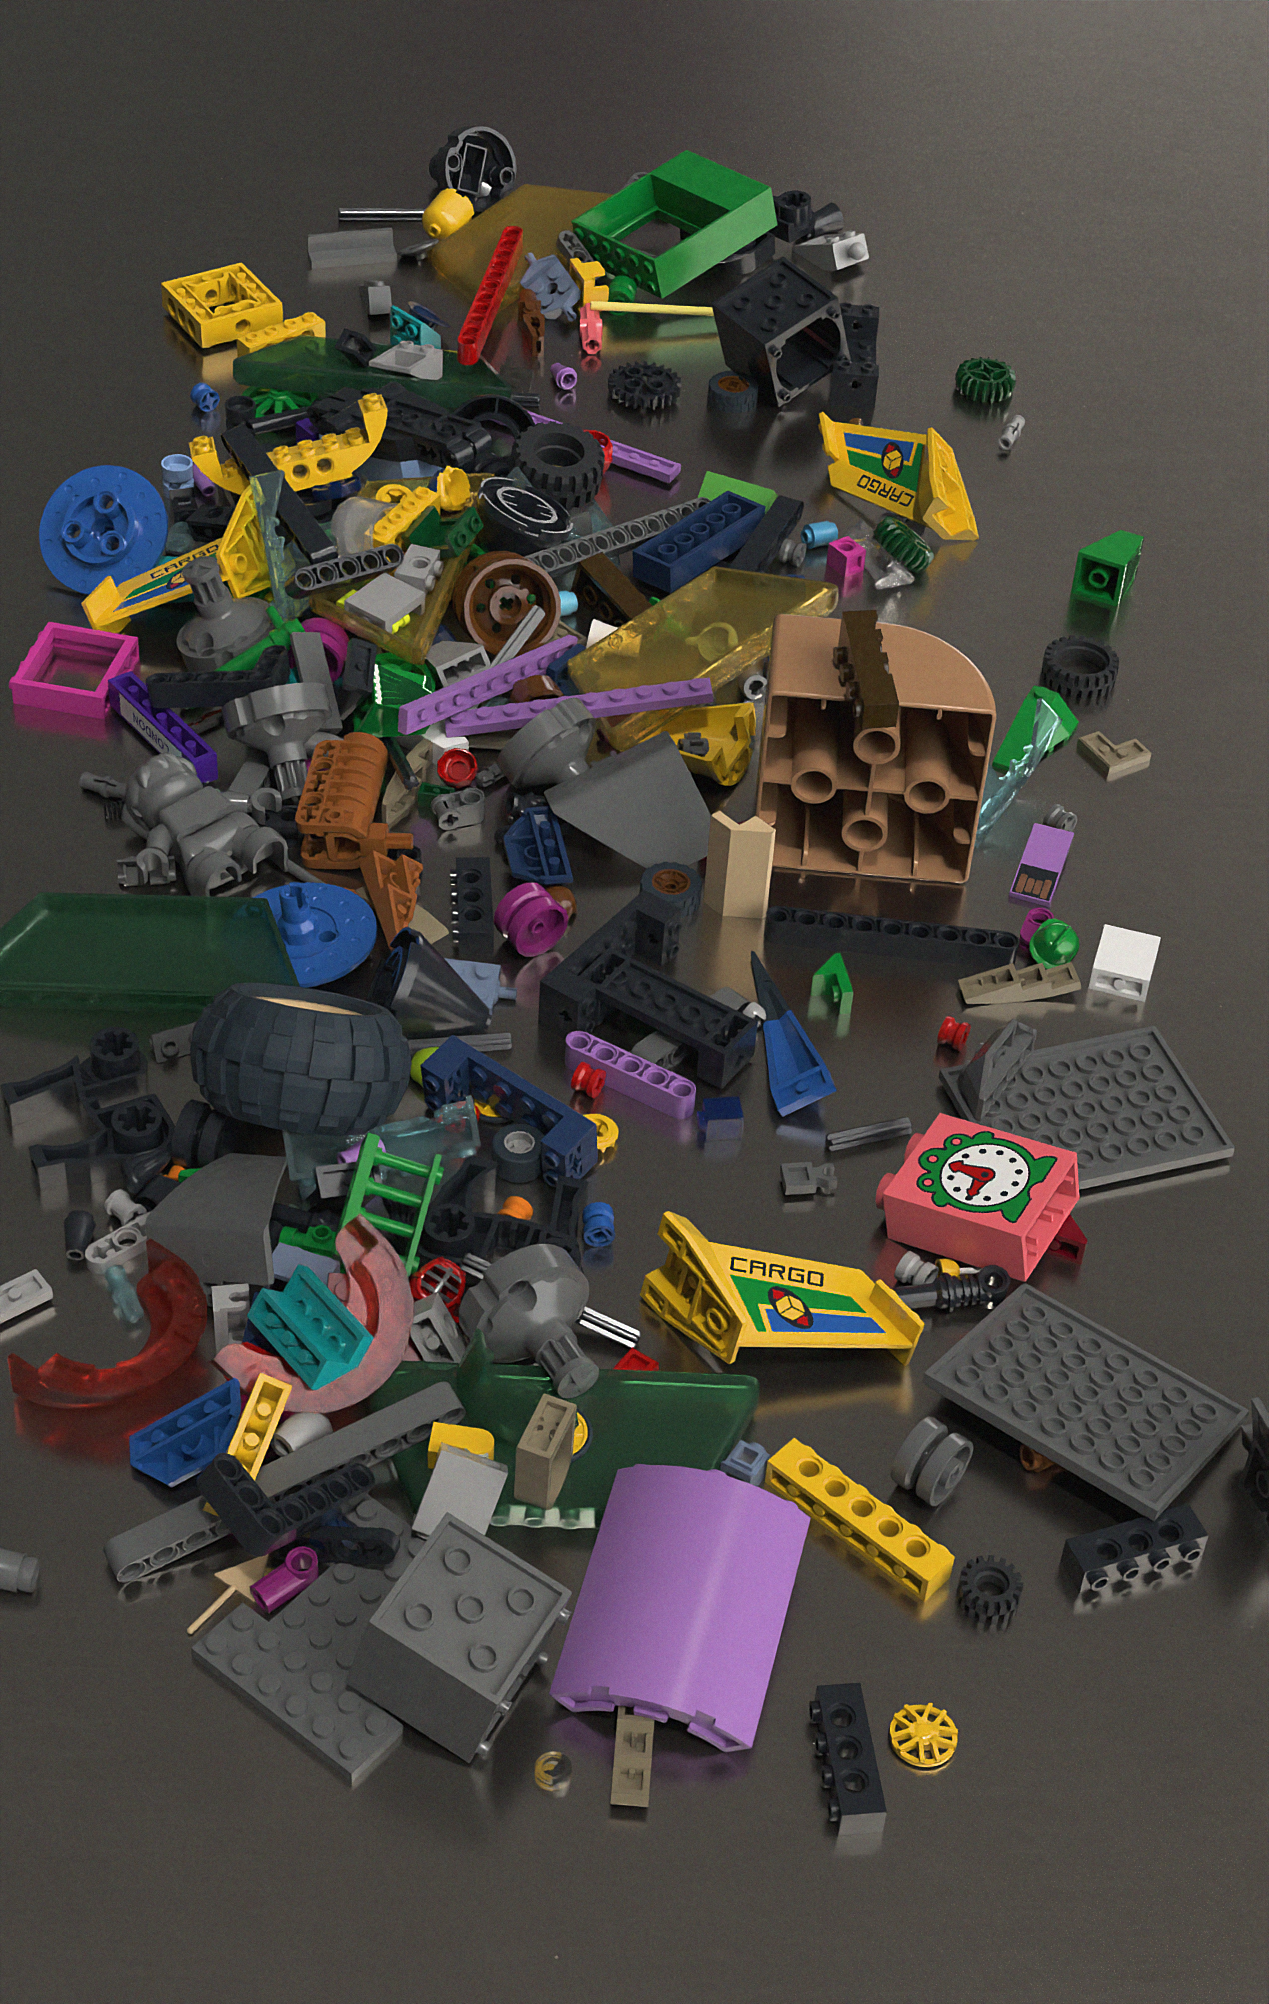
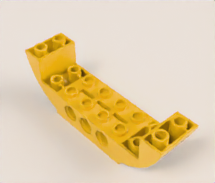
M371 393L364 395L363 399L358 400L364 429L358 427L350 428L344 434H327L322 436L320 440H303L298 442L296 446H279L274 448L272 452L266 453L294 491L353 477L352 472L361 466L374 452L386 426L388 410L382 394ZM199 436L194 438L193 442H189L192 460L212 482L239 495L250 485V482L232 458L226 460L225 464H220L213 437Z

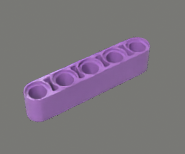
M574 1031L567 1035L565 1064L569 1069L575 1071L581 1062H586L590 1064L592 1069L600 1068L606 1071L604 1085L677 1119H686L693 1114L696 1086L692 1081L589 1033Z

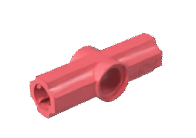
M586 303L585 306L580 308L579 338L582 341V349L586 350L588 354H596L597 351L602 349V319H600L599 311L590 310V303Z

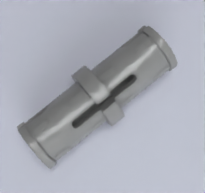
M1014 415L1011 421L1004 426L1002 436L997 442L1002 450H1009L1013 442L1020 437L1021 429L1025 425V419L1021 415Z

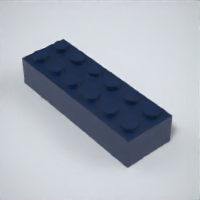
M726 491L633 550V577L658 587L665 592H674L743 547L765 516V506L733 492Z

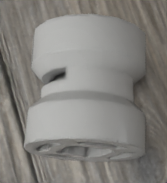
M909 1251L898 1263L894 1277L902 1283H910L912 1285L928 1284L937 1278L939 1268L931 1262L924 1263L919 1255Z

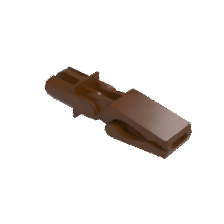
M526 288L519 293V299L517 300L518 321H523L522 336L531 355L540 357L544 356L545 317L541 313V300L537 299L534 291ZM536 341H539V343H538V345H537V350H538L539 352L536 351Z

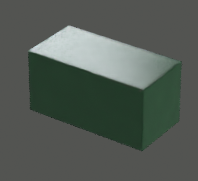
M422 782L418 790L417 806L431 808V802L435 797L441 794L454 793L455 788Z

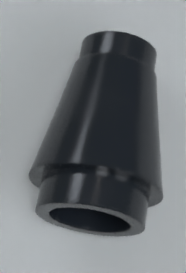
M71 1211L63 1222L65 1255L71 1260H82L85 1258V1251L89 1246L96 1227L93 1215L87 1211Z

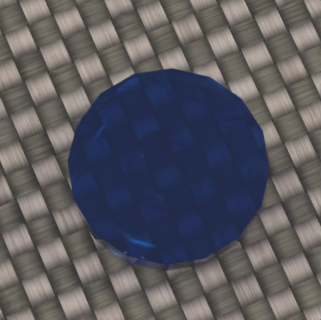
M352 475L351 478L335 480L319 486L315 485L312 488V494L315 500L335 499L360 490L362 485L359 477Z

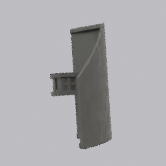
M664 731L618 755L613 750L610 752V756L598 762L595 760L591 761L592 768L544 792L554 814L645 868H650L654 864L662 862H678V864L688 866L706 857L708 854L711 814L668 731Z
M230 1153L204 1166L177 1186L154 1208L146 1219L151 1272L158 1275L198 1279L201 1302L207 1307H213L212 1297L209 1296L212 1295L211 1286L241 1283L263 1286L273 1284L274 1269L269 1222L276 1192L288 1163V1157Z

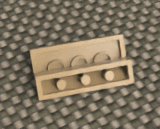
M721 811L711 815L704 903L722 916L758 919L766 917L776 834L774 828L757 816L739 825Z

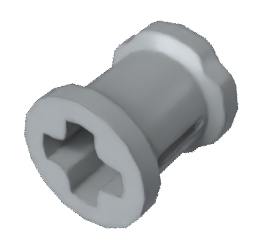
M122 1189L111 1193L104 1204V1211L112 1216L115 1215L121 1221V1226L147 1213L141 1204H135L130 1200L129 1194Z

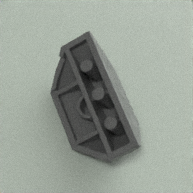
M1012 1019L992 1033L985 1043L981 1042L975 1051L974 1058L964 1063L960 1074L964 1077L961 1090L975 1120L980 1122L1033 1053L1037 1030Z

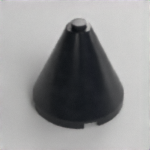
M491 477L482 481L476 496L477 513L484 525L478 533L479 547L485 553L509 551L525 557L557 546L568 538L574 524H569L571 515L559 502L546 493L530 485H526L524 490L511 486L513 480L508 478ZM493 579L486 580L487 588L490 589Z
M410 927L401 929L390 943V947L395 948L387 960L381 959L365 1001L388 1009L402 1026V1035L407 1040L449 1037L451 1035L480 1034L482 1031H487L492 1020L488 1006L421 932Z

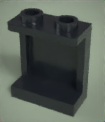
M356 1162L315 1167L313 1169L315 1182L301 1183L298 1186L302 1210L315 1212L318 1209L322 1210L328 1207L333 1212L342 1211ZM372 1165L369 1177L374 1178V1182L382 1184L379 1165L377 1167ZM372 1194L364 1196L361 1207H365L376 1196Z

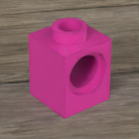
M849 536L840 538L829 543L827 564L846 578L864 570L866 549Z

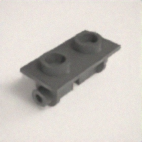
M136 856L117 860L118 883L124 884L125 887L142 885L138 881ZM167 856L169 876H162V872L157 869L147 872L150 875V885L171 884L170 881H176L174 856Z
M196 1022L151 1035V1039H148V1045L151 1051L154 1050L156 1063L190 1054L193 1027Z

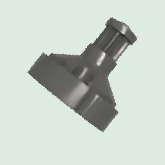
M210 556L196 558L187 563L182 570L184 580L190 584L195 596L194 603L198 610L184 624L177 636V647L189 672L216 670L269 635L268 632L275 628L265 612L270 607L266 601L253 597L232 598L228 587L223 584L220 577L217 560Z
M312 682L280 685L249 693L248 696L226 703L221 708L227 737L266 752L270 769L274 770L278 791L282 798V805H299L308 774L306 767L308 759L304 744L332 716L326 686Z
M573 697L562 700L555 707L546 709L534 717L509 740L497 758V767L517 789L552 784L558 785L591 768L585 759L597 727V720L579 698Z
M536 1244L520 1248L490 1265L484 1270L483 1279L478 1285L467 1290L459 1309V1323L477 1352L484 1359L496 1363H509L532 1356L538 1365L546 1369L553 1379L554 1389L562 1398H573L581 1395L591 1388L598 1378V1366L590 1357H586L577 1344L576 1335L571 1330L572 1325L579 1319L587 1304L589 1283L565 1249L552 1244Z

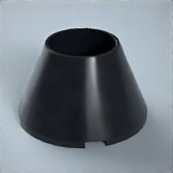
M486 394L473 397L461 404L452 414L475 422L488 419L498 420L509 427L515 440L527 427H535L534 420L524 407L516 401L501 395ZM511 453L500 456L505 463L510 465Z

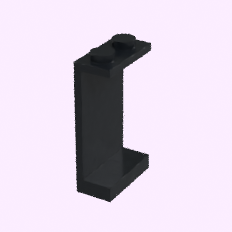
M355 638L348 642L345 672L332 683L341 722L372 693L377 646Z

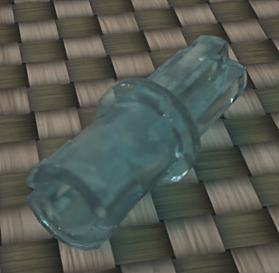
M111 1266L105 1272V1279L112 1290V1300L119 1305L124 1318L131 1323H135L144 1314L136 1296L137 1288L130 1283L123 1266Z

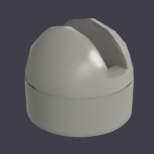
M756 1002L750 1003L743 1011V1014L758 1021L757 1027L762 1026L759 1023L761 1018L766 1020L765 1010Z

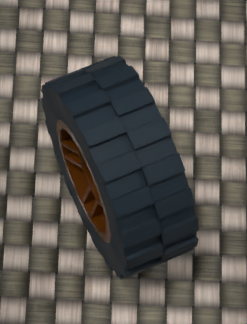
M719 372L709 379L708 403L713 408L715 407L717 410L726 413L750 411L757 403L759 387L757 380L743 372Z
M678 862L656 863L652 867L645 869V872L642 873L639 894L646 890L681 908V918H684V916H689L693 911H696L698 904L700 905L702 881H700V875L693 868H689L685 864H678Z

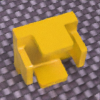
M579 258L570 259L569 275L581 290L580 299L573 305L578 314L580 315V308L585 306L586 303L591 301L608 302V286L594 287L595 277L605 276V270L598 261L581 263Z

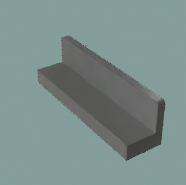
M392 228L310 234L307 236L308 260L312 269L397 261V253L393 246Z
M292 632L290 640L300 682L320 683L325 685L327 689L332 716L326 720L318 731L337 735L343 727L320 632Z

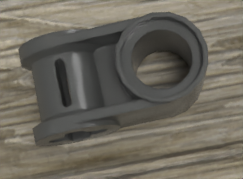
M468 788L450 794H441L431 802V810L438 816L439 827L443 830L479 824L485 819L484 793L478 788Z

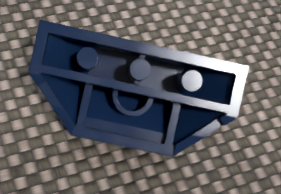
M550 806L526 808L522 816L503 836L512 877L527 883H538L542 887L572 883L573 876L557 815L553 813Z

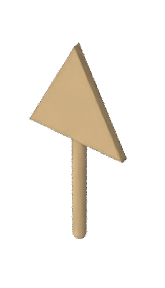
M269 1554L215 1573L214 1577L228 1585L229 1588L187 1629V1633L193 1634L235 1591L255 1603V1599L250 1593V1586L263 1577Z

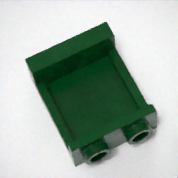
M427 506L401 538L407 550L411 544L440 550V557H459L484 525L474 506L468 507L460 518H441L435 506Z

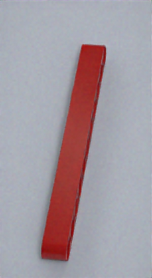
M518 226L504 228L457 338V361L462 365H473L478 361L520 259L523 248V229Z

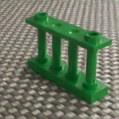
M367 1133L361 1143L330 1258L339 1261L341 1265L347 1256L357 1255L400 1268L399 1274L405 1282L410 1275L412 1276L417 1271L420 1257L415 1256L433 1187L434 1185H439L443 1175L444 1167L439 1166L442 1155L435 1154L427 1166L382 1152V1148L378 1147L380 1136ZM380 1164L425 1178L421 1195L374 1182V1178L369 1177L372 1165L377 1167ZM372 1194L417 1208L412 1226L365 1212L366 1208L361 1207L363 1197ZM363 1224L409 1238L404 1256L357 1242V1238L353 1237L355 1226L360 1227Z

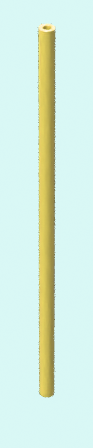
M590 302V310L714 317L712 307Z

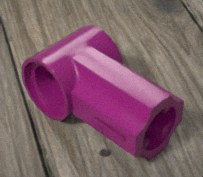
M304 1546L292 1549L287 1554L285 1563L250 1586V1593L263 1612L270 1613L297 1593H302L319 1577L318 1559L315 1551Z

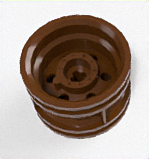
M491 551L482 554L465 566L454 585L452 607L458 624L477 644H482L485 650L494 655H497L518 627L517 623L526 616L532 606L541 607L545 612V616L515 657L545 645L554 634L561 615L560 595L551 576L540 566L518 553ZM517 574L520 579L512 584L511 576ZM491 578L493 579L494 587L489 589L485 586V581ZM530 594L535 596V601L532 604L527 602V596ZM502 597L506 598L508 602L505 607L500 605L502 604L500 602ZM483 603L485 607L480 612H477L476 605ZM495 623L500 624L501 630L498 632L492 631V626Z

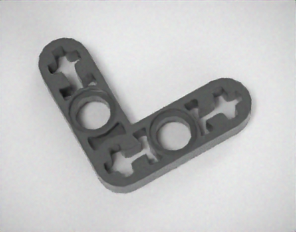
M567 230L560 232L556 246L569 264L570 259H574V255H579L583 258L584 261H581V263L595 262L573 232ZM595 277V285L600 277ZM557 287L553 288L550 294L555 293L557 291Z

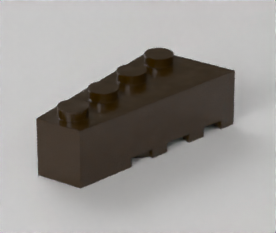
M603 552L579 561L570 592H573L576 598L583 602V607L588 611H596L599 614V619L604 623L610 622L614 627L633 631V634L643 635L642 643L654 638L658 624L662 621L663 617L648 602L645 596L635 588L630 580L623 575L613 561Z
M876 610L843 611L838 647H834L833 651L834 663L839 664L841 682L846 684L847 699L852 700L854 718L858 717L861 729L896 727L899 710V700L893 676L889 674L887 652H882L881 629H875L876 621H878Z

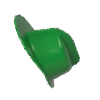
M1048 919L1043 922L1032 935L1029 942L1032 958L1037 964L1043 962L1045 969L1069 963L1080 947L1076 932L1070 925L1058 919Z

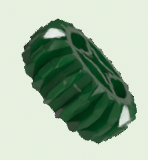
M979 357V359L971 358V360H964V363L959 365L955 375L956 389L961 395H965L967 399H973L974 402L981 401L982 403L989 402L992 404L995 401L1000 403L1001 400H1007L1008 397L1012 396L1016 386L1015 371L1011 369L1010 365H1006L1004 361L999 362L998 359L992 360L989 357L987 359Z
M885 517L873 531L875 539L883 549L912 572L921 573L923 570H926L935 558L930 546L906 524L895 517Z

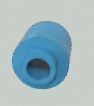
M829 521L806 524L800 534L801 541L809 549L829 545L830 542L838 538L837 526Z

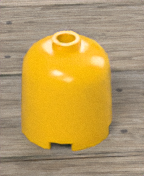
M447 188L442 190L422 215V225L426 234L431 239L438 238L439 242L443 243L455 239L471 223L472 216L474 215V209L468 197H462L460 194L455 193L456 189Z

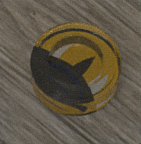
M555 1751L542 1754L535 1763L534 1777L536 1783L547 1791L564 1789L570 1783L572 1777V1764L569 1758Z

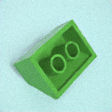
M710 471L706 472L698 498L705 497L712 501L726 491H730L764 505L765 514L778 497L774 490Z

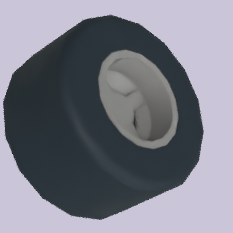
M527 1124L507 1125L498 1130L493 1136L491 1145V1160L498 1161V1175L507 1181L518 1183L532 1181L542 1174L540 1140L544 1137V1134L537 1128Z

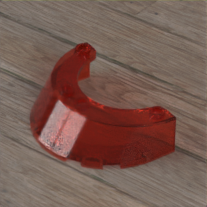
M361 1213L353 1217L339 1231L335 1238V1247L343 1261L348 1278L349 1290L346 1308L374 1337L357 1368L318 1390H312L283 1357L263 1355L246 1348L242 1344H228L209 1363L230 1380L234 1377L237 1378L240 1387L249 1394L260 1373L292 1385L283 1411L293 1413L310 1412L317 1414L340 1410L365 1399L384 1384L397 1368L407 1349L414 1319V1301L406 1275L407 1271L400 1257L384 1236Z
M150 1238L146 1241L149 1273L137 1283L136 1291L138 1298L149 1312L151 1330L148 1340L139 1354L132 1359L116 1363V1368L96 1369L94 1364L76 1362L56 1353L41 1367L36 1369L12 1353L8 1356L13 1392L27 1400L48 1407L89 1409L126 1400L168 1376L179 1368L194 1352L206 1327V1294L203 1292L197 1274L183 1259Z

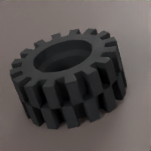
M983 1555L977 1556L976 1562L972 1559L969 1560L966 1567L963 1566L957 1587L956 1598L957 1602H961L960 1608L964 1612L969 1609L968 1617L973 1619L978 1615L980 1616L979 1622L984 1624L986 1618H990L991 1624H997L999 1617L1002 1622L1007 1621L1009 1615L1013 1617L1019 1607L1023 1591L1021 1573H1015L1016 1567L1012 1563L1006 1567V1559L1002 1557L999 1562H995L994 1555H988L987 1561H984ZM982 1583L993 1584L999 1587L1003 1594L998 1596L986 1595L977 1588V1585Z

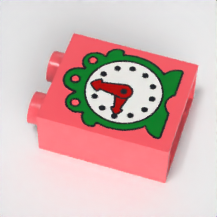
M939 1113L925 1134L915 1133L911 1137L906 1147L904 1164L897 1174L887 1173L883 1176L876 1192V1206L878 1209L885 1211L888 1239L980 1268L997 1265L1006 1270L1011 1278L1026 1282L1080 1198L1077 1153Z

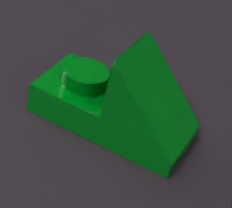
M835 953L813 975L811 996L830 995L831 1002L836 1003L839 1014L851 1013L854 992L841 953Z

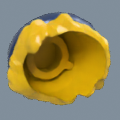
M446 466V468L438 470L427 486L431 491L441 494L440 513L462 510L463 505L467 503L471 496L468 477L459 468Z

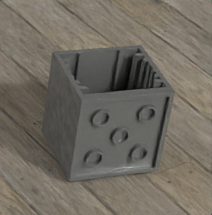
M446 1512L369 1620L345 1683L468 1763L472 1761L476 1753L484 1758L492 1746V1743L485 1739L501 1715L504 1717L513 1703L510 1701L535 1663L543 1668L551 1654L545 1652L544 1649L557 1623L559 1622L564 1626L572 1613L565 1608L572 1591Z

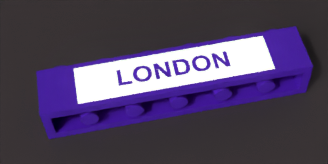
M132 671L108 679L110 706L159 754L169 752L187 759L195 766L197 777L201 782L206 783L207 781L211 782L218 779L217 753L170 708L152 707L146 685Z

